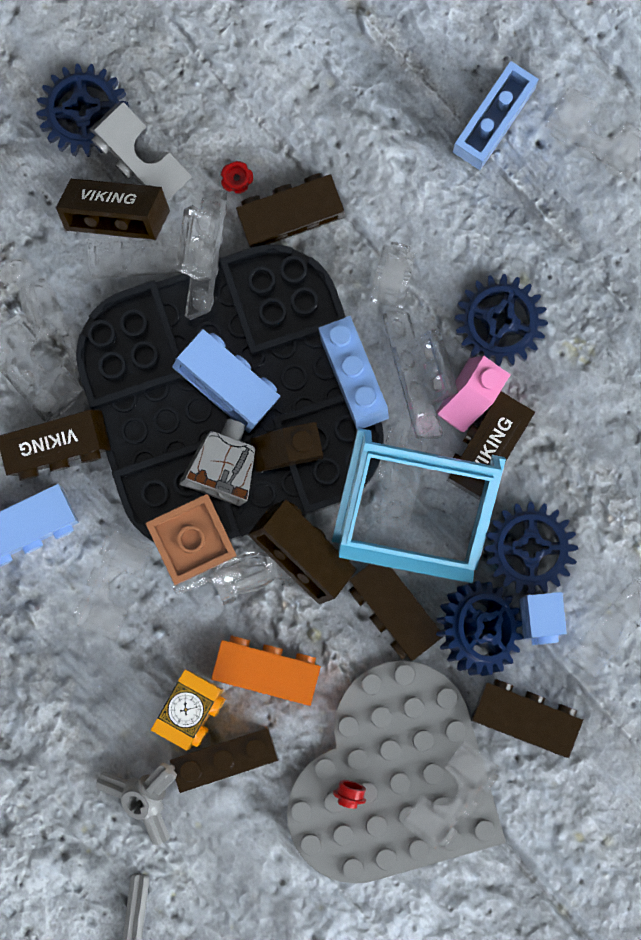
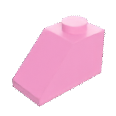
M485 356L469 358L435 414L460 432H465L494 403L511 374Z

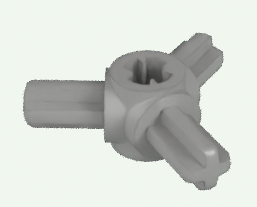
M161 763L151 775H143L140 779L131 777L129 780H126L108 772L100 774L96 787L100 791L121 798V804L125 812L137 820H143L149 838L154 845H160L169 840L170 836L160 812L164 809L162 800L166 795L165 789L177 777L174 765Z

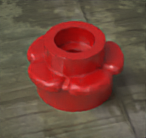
M235 161L227 164L221 171V176L223 177L221 184L228 192L244 193L248 190V185L253 182V172L250 169L248 170L247 164L244 162ZM235 175L240 176L238 181L234 180Z
M341 780L338 788L333 790V795L338 798L337 803L343 807L356 809L358 804H365L366 802L364 798L366 788L359 783Z

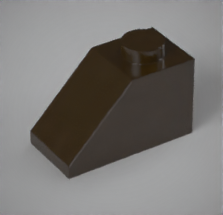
M317 422L286 427L250 438L251 446L255 447L254 464L256 473L323 459Z

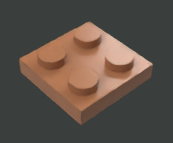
M208 494L145 523L175 586L237 557Z

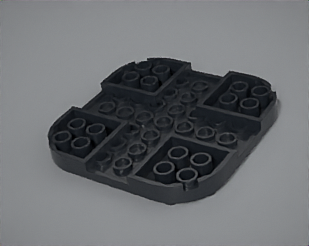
M256 246L219 258L218 262L158 282L153 280L118 292L101 302L89 315V319L84 325L81 334H79L77 342L76 361L79 376L91 410L102 411L111 448L110 451H106V455L125 513L132 524L152 542H154L145 523L206 495L179 484L204 436L210 431L222 434L226 419H231L172 368L176 358L202 329L208 334L214 333L219 336L230 353L234 356L239 355L250 364V370L259 378L264 377L271 381L277 388L276 392L280 395L275 405L250 433L244 430L241 442L251 445L250 438L286 427L317 422L323 452L322 460L257 473L253 461L249 496L247 501L241 506L209 495L229 540L232 541L247 536L270 506L285 499L295 504L301 510L302 516L340 504L357 429L322 345L318 328L343 319L346 316L331 277L314 258L289 246ZM382 422L363 428L371 430L372 442L384 444ZM370 459L364 488L373 478L380 459Z

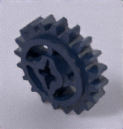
M79 63L75 65L74 74H70L69 70L63 67L64 77L62 79L52 74L51 79L54 86H42L43 91L48 97L37 98L38 104L45 108L36 112L38 119L46 120L40 125L42 132L51 131L47 137L50 144L59 140L58 148L61 152L70 145L73 156L76 157L79 149L83 148L86 156L90 157L91 148L95 146L102 154L103 152L91 140L95 135L89 129L118 102H124L129 107L128 102L119 101L126 96L124 88L114 90L118 86V79L114 77L106 81L108 77L106 69L101 70L98 75H95L93 64L89 65L85 73H83ZM87 87L101 91L109 101H100L99 98L91 97L87 92ZM74 89L71 98L68 101L62 102V106H58L62 97ZM81 105H86L88 108L84 116H80L78 113ZM66 119L67 122L76 124L79 134L65 130L58 123V120Z
M503 274L499 284H496L494 278L489 275L486 287L478 280L475 282L474 286L477 293L465 290L464 296L469 302L459 301L457 307L464 311L465 314H458L454 317V321L463 323L464 326L456 329L455 334L467 336L461 343V347L465 348L470 345L474 347L470 354L471 358L482 353L488 359L494 358V363L499 367L504 358L507 360L508 365L513 367L515 364L514 356L517 355L519 359L525 362L527 360L525 349L534 353L538 350L533 340L543 341L545 335L537 329L548 325V321L539 319L538 316L543 315L547 309L546 307L535 306L540 300L541 295L538 294L532 297L528 295L532 287L531 284L520 289V278L516 277L510 285L507 283L506 274ZM504 296L502 302L497 306L485 308L479 305L490 297ZM515 301L523 307L527 315L528 324L522 323L514 312ZM504 308H506L505 322L508 324H504L498 333L495 334L497 321L493 318H498ZM474 318L481 320V323L487 328L488 336L486 342L478 335L474 326ZM516 334L523 337L514 345L497 347L500 340L505 336H515Z
M529 501L524 512L517 503L513 508V516L506 510L501 512L504 523L498 520L491 522L493 527L497 529V533L487 532L486 537L494 543L493 545L485 546L483 551L493 553L494 557L485 563L486 565L496 564L498 566L492 577H498L503 574L505 579L503 580L502 587L505 588L511 582H514L516 594L522 590L523 586H527L528 594L534 595L535 586L538 585L543 594L548 592V581L555 587H559L560 581L557 575L560 574L564 577L571 575L564 565H574L577 562L574 558L568 556L569 552L578 550V546L568 543V540L572 539L576 532L566 533L564 531V528L570 522L568 519L560 523L556 521L559 515L558 509L547 515V504H542L539 510L535 511L533 502ZM524 522V531L518 541L504 542L508 531L516 524ZM537 523L546 526L553 533L556 542L543 539L538 532ZM529 540H533L534 546L546 549L535 552L533 558H531L527 551L515 548L525 546ZM505 555H511L520 559L523 563L524 575L515 571L508 564ZM557 555L553 566L546 573L538 575V566L542 557Z
M480 581L457 586V592L447 594L450 603L440 605L446 616L436 618L438 623L444 625V629L436 632V635L445 637L446 641L440 646V649L451 650L447 661H458V671L468 670L470 676H487L495 672L504 671L503 665L513 663L510 654L520 652L519 647L514 644V641L524 638L523 635L516 632V628L523 625L522 621L515 620L514 618L520 609H510L509 605L513 597H502L503 587L493 588L492 582L480 583ZM475 602L480 603L487 608V611L475 610L472 604ZM475 645L480 648L485 647L488 653L481 655L472 648Z

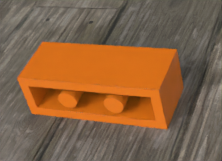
M232 635L229 642L221 640L211 680L311 706L321 666L315 665V657L296 653L295 659L282 656L283 649L266 644L263 645L262 650L249 647L250 640Z

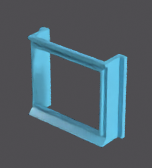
M358 428L332 536V542L338 543L339 558L473 583L474 570H477L506 458L492 455L490 464L486 465L372 442L371 430ZM371 458L485 480L465 561L351 539Z

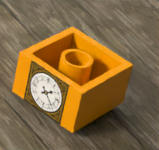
M185 669L152 726L151 731L186 751L190 750L192 746L199 747L209 731V728L204 726L210 715L216 717L226 700L221 696L224 689Z

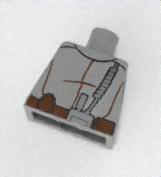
M226 419L222 434L210 431L205 435L179 485L237 506L244 504L249 496L255 447L241 442L245 425L236 420Z

